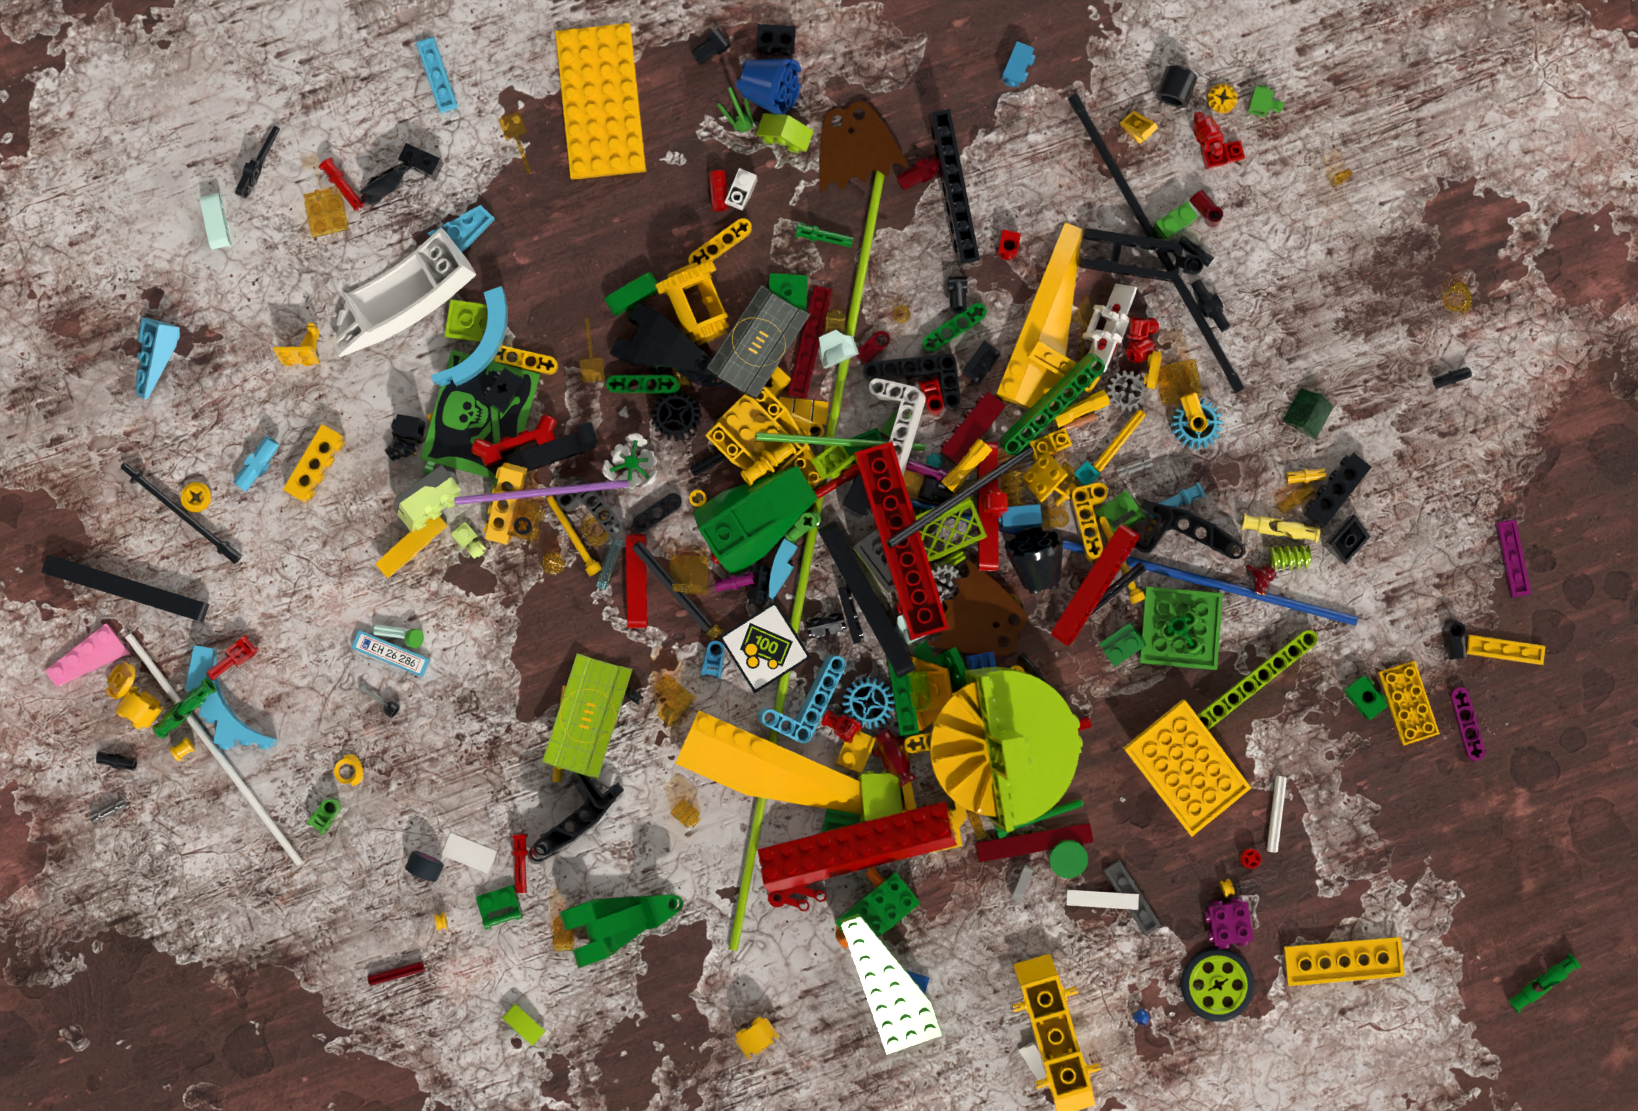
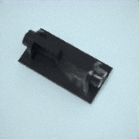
M754 565L751 572H753L756 586H749L747 599L749 604L765 606V601L768 598L767 586L770 581V568Z
M839 613L830 614L825 618L815 617L806 622L809 638L813 637V639L826 636L825 629L829 628L830 635L843 632L846 629L844 616Z

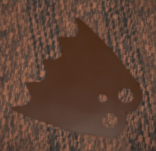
M859 101L851 104L847 109L836 108L826 113L822 125L819 154L821 194L824 193L827 185L831 182H835L844 190L851 177H858L863 183H866L870 172L874 170L888 176L891 165L894 163H899L905 168L909 167L892 134L867 103ZM858 108L865 111V117L861 120H856L853 116L854 111ZM835 115H839L843 119L839 127H834L831 124V118ZM850 127H853L855 129V132L853 134H850L848 132V129Z
M966 560L970 571L967 578L955 579L959 589V596L955 599L945 600V604L950 610V615L946 618L949 629L940 631L941 636L939 639L930 641L927 644L947 650L956 647L958 652L981 654L993 651L995 656L1010 654L1017 644L1016 634L1022 631L1027 623L1026 613L1003 587L984 571H978V567L971 561ZM1011 614H1017L1020 617L1018 625L1011 626L1008 623V617ZM999 622L1000 627L994 628L993 623ZM1007 636L1009 638L1010 644L1008 647L1002 648L998 645L999 637Z

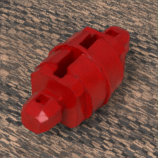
M1202 112L1195 113L1193 117V134L1196 137V141L1206 152L1211 151L1215 156L1221 155L1223 153V133L1220 126L1212 116L1205 117Z

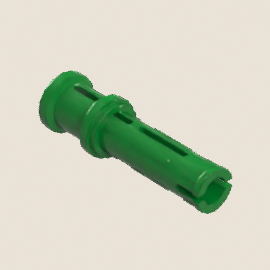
M800 221L795 238L803 237L810 239L812 242L820 240L851 248L854 236L819 229L817 225H805Z

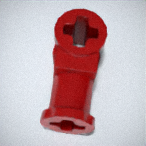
M1130 317L1129 322L1131 324L1127 338L1143 340L1149 334H1155L1159 330V323L1153 317L1147 319Z
M831 710L824 714L821 721L822 726L832 728L835 735L850 744L853 742L855 734L862 729V725L857 720L844 715L840 718L834 715Z

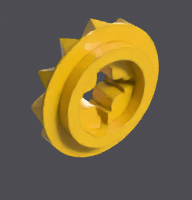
M1218 83L1208 93V104L1215 112H1230L1237 104V92L1233 86L1227 85V83ZM1225 91L1224 94L1225 97L1228 98V100L1225 99V101L1221 105V98H1218V96H1221V94Z
M192 482L183 488L180 499L182 505L188 511L201 512L207 509L211 503L212 494L205 484ZM191 492L195 494L201 493L199 497L201 503L196 500L192 502L194 496Z

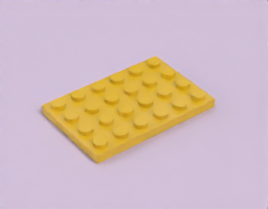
M1184 699L1123 747L1191 837L1251 789L1250 785Z

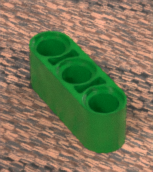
M649 272L608 295L604 300L613 316H617L634 307L635 303H640L658 292L656 288L658 282L652 272Z

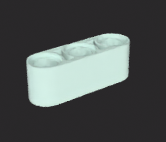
M220 193L201 196L200 204L210 248L213 250L231 246L230 233Z

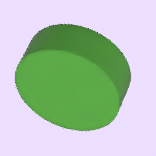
M414 628L409 629L405 634L406 645L411 648H418L422 645L424 640L422 631Z

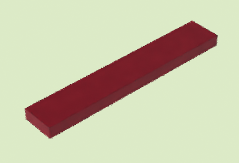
M814 284L807 312L810 316L804 325L789 386V396L802 399L807 398L819 349V337L822 336L833 291L832 288Z
M1086 823L976 843L979 862L1051 850L1063 840H1074L1080 844L1092 843L1094 841L1091 825Z

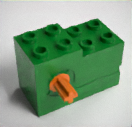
M874 867L869 869L865 875L874 887L834 919L837 925L835 938L843 948H848L849 944L840 920L860 914L879 938L921 904L895 870L883 879Z

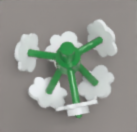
M629 434L625 437V440L630 445H633L631 453L628 446L623 447V445L617 444L615 450L611 452L612 462L617 466L613 467L608 460H605L602 468L603 474L606 478L614 481L616 478L615 471L627 467L628 470L619 476V480H628L629 488L634 489L636 485L641 483L638 473H632V469H636L645 477L641 487L650 486L657 479V470L655 469L649 474L644 470H652L653 466L657 464V458L654 457L653 451H648L647 449L641 450V455L636 458L637 446L646 445L648 441L643 439L640 434Z

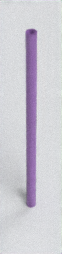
M628 480L462 496L454 497L455 505L625 488L629 487Z

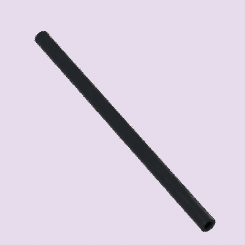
M1031 446L1026 447L887 539V546L892 549L1033 455V448Z

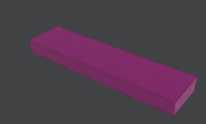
M1516 519L1496 522L1510 597L1529 595L1531 590Z

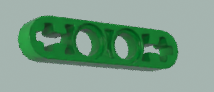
M981 303L973 304L965 312L958 314L928 334L923 339V349L928 353L936 352L981 322L987 314L986 307ZM975 308H977L978 310L982 309V316H974L972 318L974 322H971V319L967 315V313H969V315L971 316L975 313ZM965 318L968 321V325L961 328L957 325V320ZM948 328L952 331V336L944 338L941 331ZM935 334H938L939 339L943 343L940 344V341L938 340L937 342H935L934 348H932L931 346L927 347V340H935L937 338Z
M613 375L607 379L606 387L613 393H675L680 387V382L671 375ZM636 379L638 387L632 390L629 386L630 381ZM654 379L657 385L654 389L650 390L648 382ZM616 380L619 383H624V386H616L615 389L612 383H615ZM670 380L674 382V386H671V389L661 384V382L670 383Z

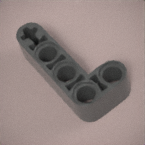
M577 478L569 485L589 483L583 478ZM595 491L557 495V503L563 510L567 512L573 511L583 503L613 540L621 541L626 537L627 530ZM566 498H571L568 504H563ZM597 499V503L594 506L589 505L591 500ZM604 513H609L607 519L601 520V516ZM613 524L619 530L617 533L611 527Z

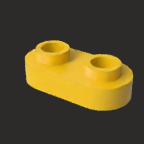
M1153 351V354L1148 356L1147 365L1150 366L1149 373H1145L1144 384H1147L1148 389H1156L1162 352Z

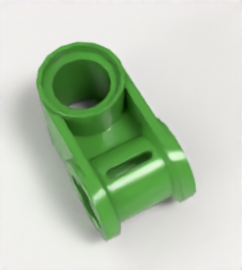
M336 798L324 800L310 817L307 825L316 828L323 836L342 809L341 802ZM329 802L333 803L335 806V810L333 813L329 812L327 809V805Z

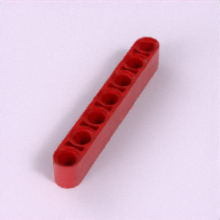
M984 442L992 451L977 465V480L998 467L997 442ZM998 478L977 491V512L988 536L978 541V571H998L999 568L998 518H991L990 515L983 511V496L987 493V490L998 489Z
M1124 524L1117 528L1101 556L1097 559L1053 628L1051 635L1066 646L1073 643L1136 545L1140 536L1137 532Z

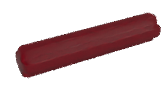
M423 961L372 974L367 977L370 986L420 973L425 971Z

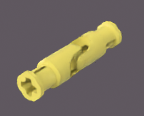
M1243 513L1241 520V530L1250 529L1257 531V533L1285 536L1296 540H1313L1314 543L1318 542L1320 536V526H1305L1304 523L1286 522L1264 516L1253 517L1248 516L1247 513ZM1270 523H1277L1274 531L1270 529Z

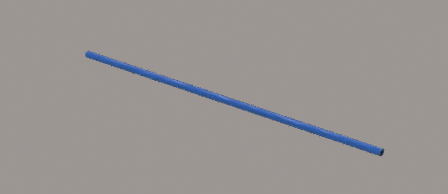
M910 498L912 508L926 512L939 506ZM963 512L961 518L970 521L973 514ZM952 516L948 517V518L954 519V520L957 519V518L952 517ZM998 521L999 532L1015 535L1020 531L1026 530H1003V525H999ZM1063 539L1064 549L1084 554L1082 543ZM1092 546L1091 552H1093L1094 555H1097V552H1095L1094 547ZM1128 556L1125 560L1126 564L1131 567L1142 562L1147 568L1146 571L1354 626L1358 622V617L1267 592H1265L1266 595H1256L1252 588Z

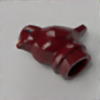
M1249 564L1246 565L1245 568L1253 577L1255 594L1266 595L1265 590L1269 587L1270 581H1273L1277 576L1274 568L1270 564L1263 565L1261 568H1254Z

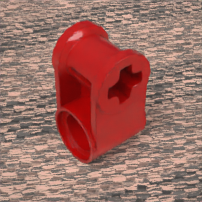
M933 377V380L926 382L919 381V390L926 397L925 407L930 415L940 414L943 410L944 402L937 377ZM936 401L940 404V407L932 409L929 404Z

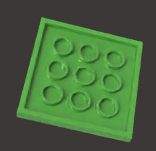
M1146 586L1141 637L1147 645L1140 649L1139 663L1217 670L1223 593ZM1196 608L1202 623L1200 626L1195 625L1191 627L1186 633L1189 637L1204 640V645L1201 647V655H1185L1183 649L1185 648L1184 643L1186 639L1183 635L1176 636L1172 644H1167L1163 637L1157 635L1158 629H1162L1166 621L1172 622L1173 619L1180 618L1181 612Z

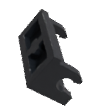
M984 340L961 374L976 385H979L1001 354Z

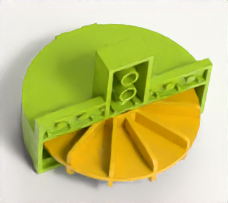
M985 667L965 670L967 685L952 694V697L945 703L933 722L929 756L933 771L943 790L957 804L974 813L988 816L991 823L1006 832L1014 831V826L1032 821L1050 810L1061 799L1071 784L1077 768L1079 753H1081V747H1083L1082 738L1078 734V728L1080 727L1079 719L1075 714H1072L1069 706L1060 694L1039 678L1006 667Z

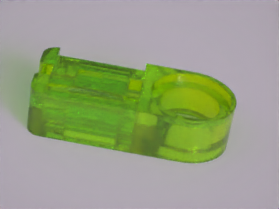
M927 672L909 673L908 676L911 677L910 683L913 692L910 693L913 707L917 710L928 709L931 705V695ZM919 696H923L926 699L924 707L919 706L917 703Z

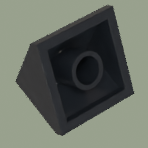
M1351 515L1345 519L1322 546L1346 565L1370 538V535L1355 515Z

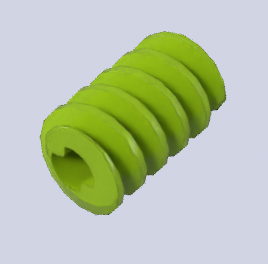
M1303 545L1299 549L1296 546H1292L1291 551L1288 546H1285L1283 551L1280 546L1276 550L1270 547V565L1274 567L1275 571L1281 565L1282 570L1285 571L1286 565L1289 566L1290 570H1293L1294 565L1300 570L1301 565L1304 564L1305 569L1308 570L1311 562L1310 546L1308 545L1306 549Z

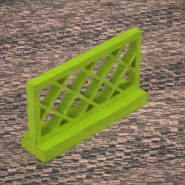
M972 496L923 527V531H920L922 541L925 535L934 538L930 549L924 547L925 550L929 551L927 555L929 562L988 537ZM971 507L973 512L971 520L961 518L964 510ZM928 510L920 515L915 516L916 520H918L931 510ZM950 516L957 518L953 529L944 526L946 518ZM960 520L969 523L965 534L956 530ZM932 524L939 526L935 536L926 533ZM972 525L979 527L980 535L976 537L968 535ZM942 528L951 531L948 541L939 538ZM955 532L964 536L958 545L951 543ZM937 540L946 543L944 550L939 553L933 551Z

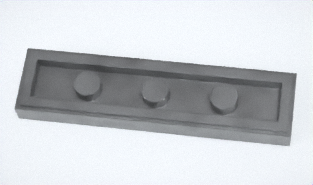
M1117 860L1103 869L1117 893L1139 894L1138 910H1128L1144 936L1161 927L1160 922L1121 861Z

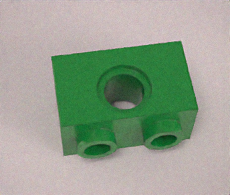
M1363 675L1355 679L1342 691L1367 721L1373 719L1388 705L1386 704L1387 699L1385 696L1374 689L1373 686L1375 684L1368 676L1365 677ZM1365 691L1370 694L1369 702H1365L1362 698Z

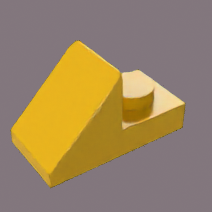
M1132 111L1120 122V125L1139 144L1151 136L1158 128L1155 122L1135 111Z

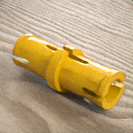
M1305 468L1302 471L1286 472V483L1304 482V484H1308L1309 481L1326 480L1325 468L1314 470Z

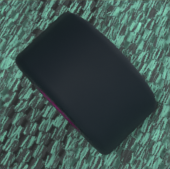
M413 851L405 869L421 879L436 882L444 864L430 855Z

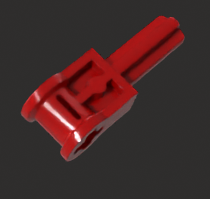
M247 635L242 636L225 650L226 657L209 669L206 675L214 681L233 665L237 668L252 658L259 651V648L252 645Z

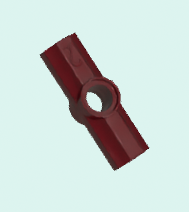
M936 155L921 159L912 168L896 176L898 184L903 191L910 189L920 182H927L937 175L936 173L939 170Z

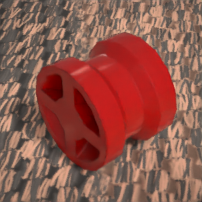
M1245 849L1240 854V862L1244 867L1252 869L1258 867L1261 863V855L1257 850Z

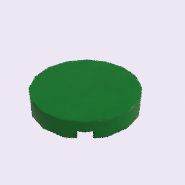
M1063 840L1051 849L1049 864L1053 872L1058 876L1075 878L1086 869L1088 855L1085 848L1079 842Z

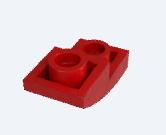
M1241 140L1222 144L1223 153L1219 156H1215L1211 151L1206 152L1202 150L1201 154L1205 168L1211 169L1245 159Z

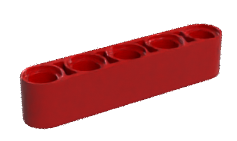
M646 534L626 535L628 628L648 627L647 565L632 549L633 545L638 541H641L646 547Z

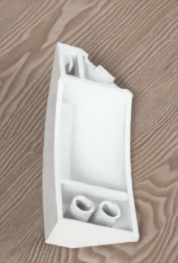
M440 228L413 253L387 272L349 293H344L343 300H345L343 310L339 312L336 323L338 325L337 334L333 335L331 342L338 356L342 357L381 342L418 322L450 299L475 277L476 273L443 228Z

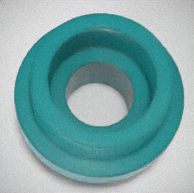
M931 453V456L926 455V463L931 466L941 468V465L945 462L941 460V455Z

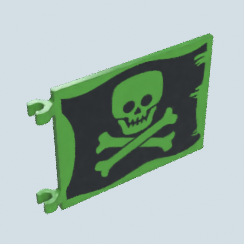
M451 350L446 370L462 363L470 355ZM491 361L481 373L471 380L458 386L454 384L453 380H450V384L441 386L420 457L421 460L427 461L424 475L434 471L435 464L447 466L493 479L492 493L494 485H497L498 482L496 478L497 469L504 462L501 461L490 466H484L482 458L472 454V446L478 438L495 445L500 443V439L508 436L512 439L517 437L519 432L525 430L540 374ZM505 367L522 378L524 385L503 415L484 402L483 393L488 386L492 387L495 382L493 379L499 370L502 371ZM505 386L503 388H498L499 394H501L502 392H507ZM520 447L501 453L502 460L506 456L518 453Z

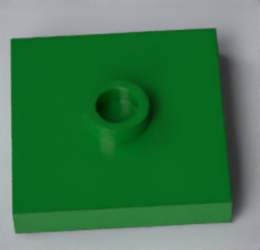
M770 273L769 291L797 309L806 312L808 275Z

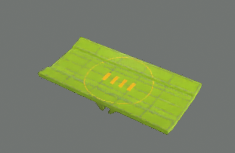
M577 653L542 760L543 763L589 777L599 778L632 669L592 659Z

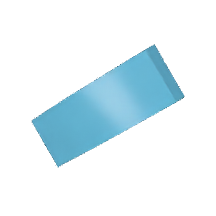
M785 538L777 551L770 574L769 598L771 600H774L794 569L788 562L798 547Z

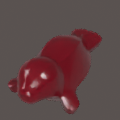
M887 728L878 729L875 736L878 747L872 750V754L880 757L884 767L898 778L900 787L915 780L916 777L910 772L909 755L903 746L905 737L898 736L896 738L891 730Z

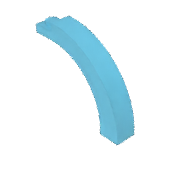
M502 286L483 292L487 303L488 320L485 334L479 346L462 363L431 375L435 385L445 386L451 383L450 380H453L456 386L461 385L481 373L494 359L504 340L508 323L507 299Z

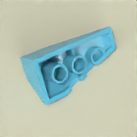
M142 317L138 334V342H141V353H137V360L140 361L141 365L136 376L137 396L143 399L149 398L176 348L177 341L180 338V327Z

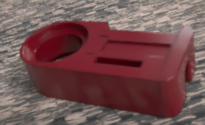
M885 331L876 332L858 350L859 354L855 356L866 365L879 352L881 353L888 347L890 343L889 334ZM884 335L887 338V342L884 345L877 344V336Z

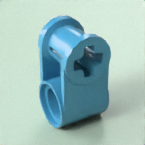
M713 641L709 643L701 675L705 676V674L717 676L719 679L721 678L725 647L721 642ZM714 644H718L721 647V653L718 655H714L711 652V647Z

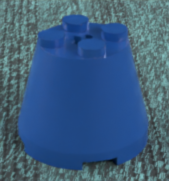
M789 58L745 60L742 66L741 78L737 80L736 84L737 89H740L741 95L773 114L786 115L789 109L793 110L801 88V83H798V72L800 73L801 71L799 62Z

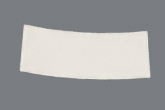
M1033 1041L1019 1049V1052L1037 1080L1046 1078L1039 1051Z

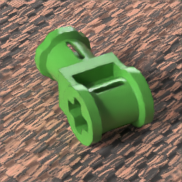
M810 510L803 514L800 520L785 534V537L792 544H796L797 539L821 523V515L815 510Z

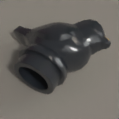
M392 431V444H389L384 449L388 457L394 462L401 457L416 456L418 447L413 443L400 439Z

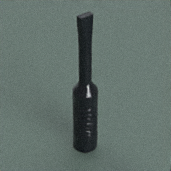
M1023 652L1018 657L1032 674H1035L1039 679L1047 683L1038 672V668Z

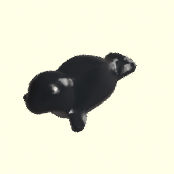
M409 160L395 165L379 175L369 178L366 186L360 190V193L363 194L361 201L369 205H376L382 200L383 196L395 191L399 187L404 173L412 168L413 161Z

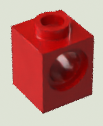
M1002 230L997 252L1001 259L1008 261L1016 259L1021 233ZM1010 242L1014 248L1007 250L1004 248V243Z

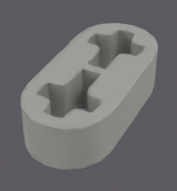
M1026 864L1023 865L1011 899L1018 902L1021 901L1031 878L1033 867Z

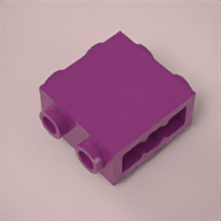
M1242 898L1230 899V903H1223L1220 900L1213 901L1210 906H1206L1207 911H1204L1206 923H1209L1210 930L1207 931V936L1212 945L1218 946V949L1229 948L1230 944L1237 943V946L1249 945V941L1254 940L1248 901H1242Z

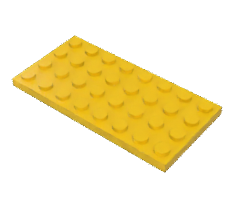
M630 23L555 31L571 180L646 172Z

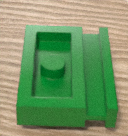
M1131 622L1099 643V646L1102 647L1103 652L1114 667L1147 645Z
M826 809L822 833L860 823V814Z

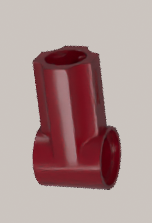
M1203 189L1189 199L1191 204L1204 218L1207 226L1216 227L1220 224L1223 218V211L1213 203ZM1215 213L1218 219L1212 220L1209 214Z

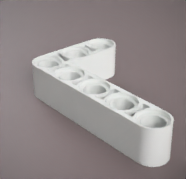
M873 379L869 384L871 394L880 400L900 404L889 442H893L895 452L901 448L897 458L903 475L926 397L923 392L914 386L883 379ZM883 386L882 390L877 393V389ZM900 389L899 395L894 397V393ZM917 393V398L912 401V396ZM912 412L911 417L906 419V415ZM907 430L906 435L901 437V433Z

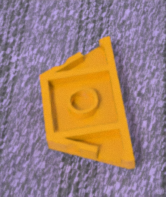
M911 656L910 658L916 670L910 673L920 731L926 729L936 720L942 707L952 697V688L948 668Z

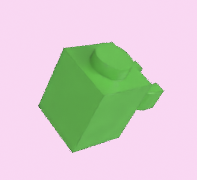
M1263 85L1256 86L1252 91L1247 113L1266 117L1269 110L1281 113L1285 102L1272 100L1274 91L1270 90L1269 87Z

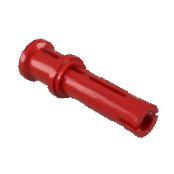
M332 157L324 160L318 168L325 172L330 183L336 185L354 211L359 210L358 206L361 209L364 203L344 179L343 171L336 167Z
M511 834V838H513L511 854L514 856L515 893H527L526 856L528 855V850L526 849V838L528 834Z

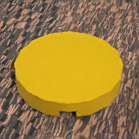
M123 662V665L119 664L112 670L107 681L109 683V687H106L107 696L118 700L126 695L135 678L136 670L133 665Z

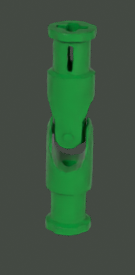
M207 678L203 679L201 685L192 689L186 695L184 701H180L167 712L159 724H154L152 729L156 736L165 739L168 736V732L176 729L184 722L194 709L200 707L210 694H214L217 691L214 682Z
M1569 953L1565 960L1559 964H1554L1544 976H1538L1523 987L1519 994L1507 999L1513 1010L1519 1014L1523 1007L1529 1003H1534L1550 991L1553 985L1562 982L1568 977L1569 973L1581 968L1575 957ZM1537 982L1540 989L1544 991L1536 992L1532 987Z

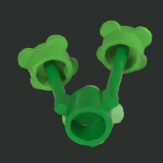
M1196 608L1181 612L1180 618H1175L1172 622L1166 621L1163 628L1158 629L1157 635L1163 637L1167 644H1172L1176 636L1183 635L1186 639L1184 643L1185 648L1183 649L1185 655L1194 654L1195 656H1200L1202 653L1201 647L1204 645V640L1189 637L1186 633L1191 627L1195 625L1200 626L1202 623Z

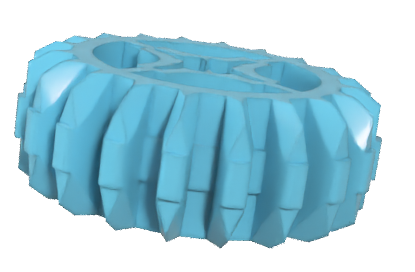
M1201 399L1200 405L1202 411L1210 418V420L1207 419V426H1211L1208 436L1200 438L1202 431L1197 432L1190 429L1193 433V438L1184 431L1183 427H1189L1187 420L1182 421L1185 413L1182 403L1179 404L1181 409L1176 408L1174 410L1177 415H1172L1171 419L1176 421L1171 423V427H1177V429L1172 431V434L1179 433L1176 440L1178 441L1182 438L1181 445L1183 446L1189 442V449L1193 447V444H1195L1196 450L1200 449V443L1203 448H1207V442L1212 445L1214 443L1212 438H1219L1216 432L1222 431V428L1217 426L1223 424V421L1217 420V418L1222 416L1221 413L1215 415L1214 412L1218 408L1214 407L1211 409L1212 402L1205 405V399ZM1197 417V422L1202 423L1201 419Z
M866 677V683H863L862 679L859 678L860 685L858 686L855 682H852L854 690L848 687L846 690L851 693L850 696L846 694L843 696L845 699H849L848 702H843V706L849 705V709H845L844 713L851 712L848 718L855 717L857 721H861L862 728L864 723H868V729H871V723H874L877 728L879 727L877 722L879 720L882 724H885L886 722L883 717H891L886 713L887 710L894 711V708L888 707L889 704L895 703L894 700H888V697H892L893 693L886 694L890 687L886 686L883 689L881 686L884 684V681L877 685V678L873 679V683H869V677ZM870 687L866 697L854 696L861 688ZM875 689L882 693L885 704H881L874 699ZM870 693H872V701L879 706H870L867 713H865L866 707L859 700H867ZM852 701L863 706L862 717L858 716L854 711ZM871 709L883 710L878 717L867 719Z

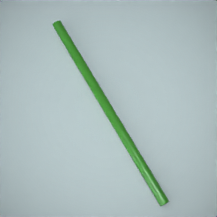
M756 433V440L867 448L889 443V441ZM913 443L911 450L925 451L926 445L923 443Z

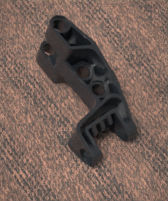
M635 303L628 316V321L639 328L632 341H625L620 337L616 339L609 352L612 356L635 367H638L639 364L675 368L677 373L697 385L718 388L728 385L723 381L718 383L716 377L706 370L712 358L685 336L661 312Z
M1143 499L1140 505L1141 509L1159 517L1158 521L1154 519L1151 521L1155 527H1148L1147 529L1151 534L1144 535V538L1148 539L1147 542L1138 539L1134 546V549L1140 552H1153L1169 530H1176L1231 559H1240L1246 553L1245 545L1225 529L1189 510L1154 503ZM1181 519H1187L1189 522V527L1186 530H1182L1179 527ZM1165 520V524L1162 527L1156 541L1153 544L1152 541L1162 521ZM1200 527L1204 528L1207 532L1203 539L1198 538L1196 535V530ZM1234 545H1238L1241 549V553L1238 556L1232 553Z
M572 772L571 780L584 800V805L534 843L528 852L529 861L532 864H540L567 850L597 825L619 794L624 791L620 783L618 782L602 794V786L598 788L595 786L598 783L596 779L591 781L589 776ZM587 811L590 818L588 820L582 819L580 812ZM572 823L575 830L573 832L567 831L565 824Z

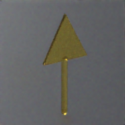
M1087 295L1070 321L1082 323L1080 358H1083L1085 338L1082 336L1086 330V323H1090L1094 313Z

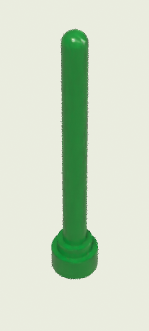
M1079 799L1052 808L1032 821L1014 826V830L1082 807L1084 801ZM994 824L999 839L1009 834V832Z

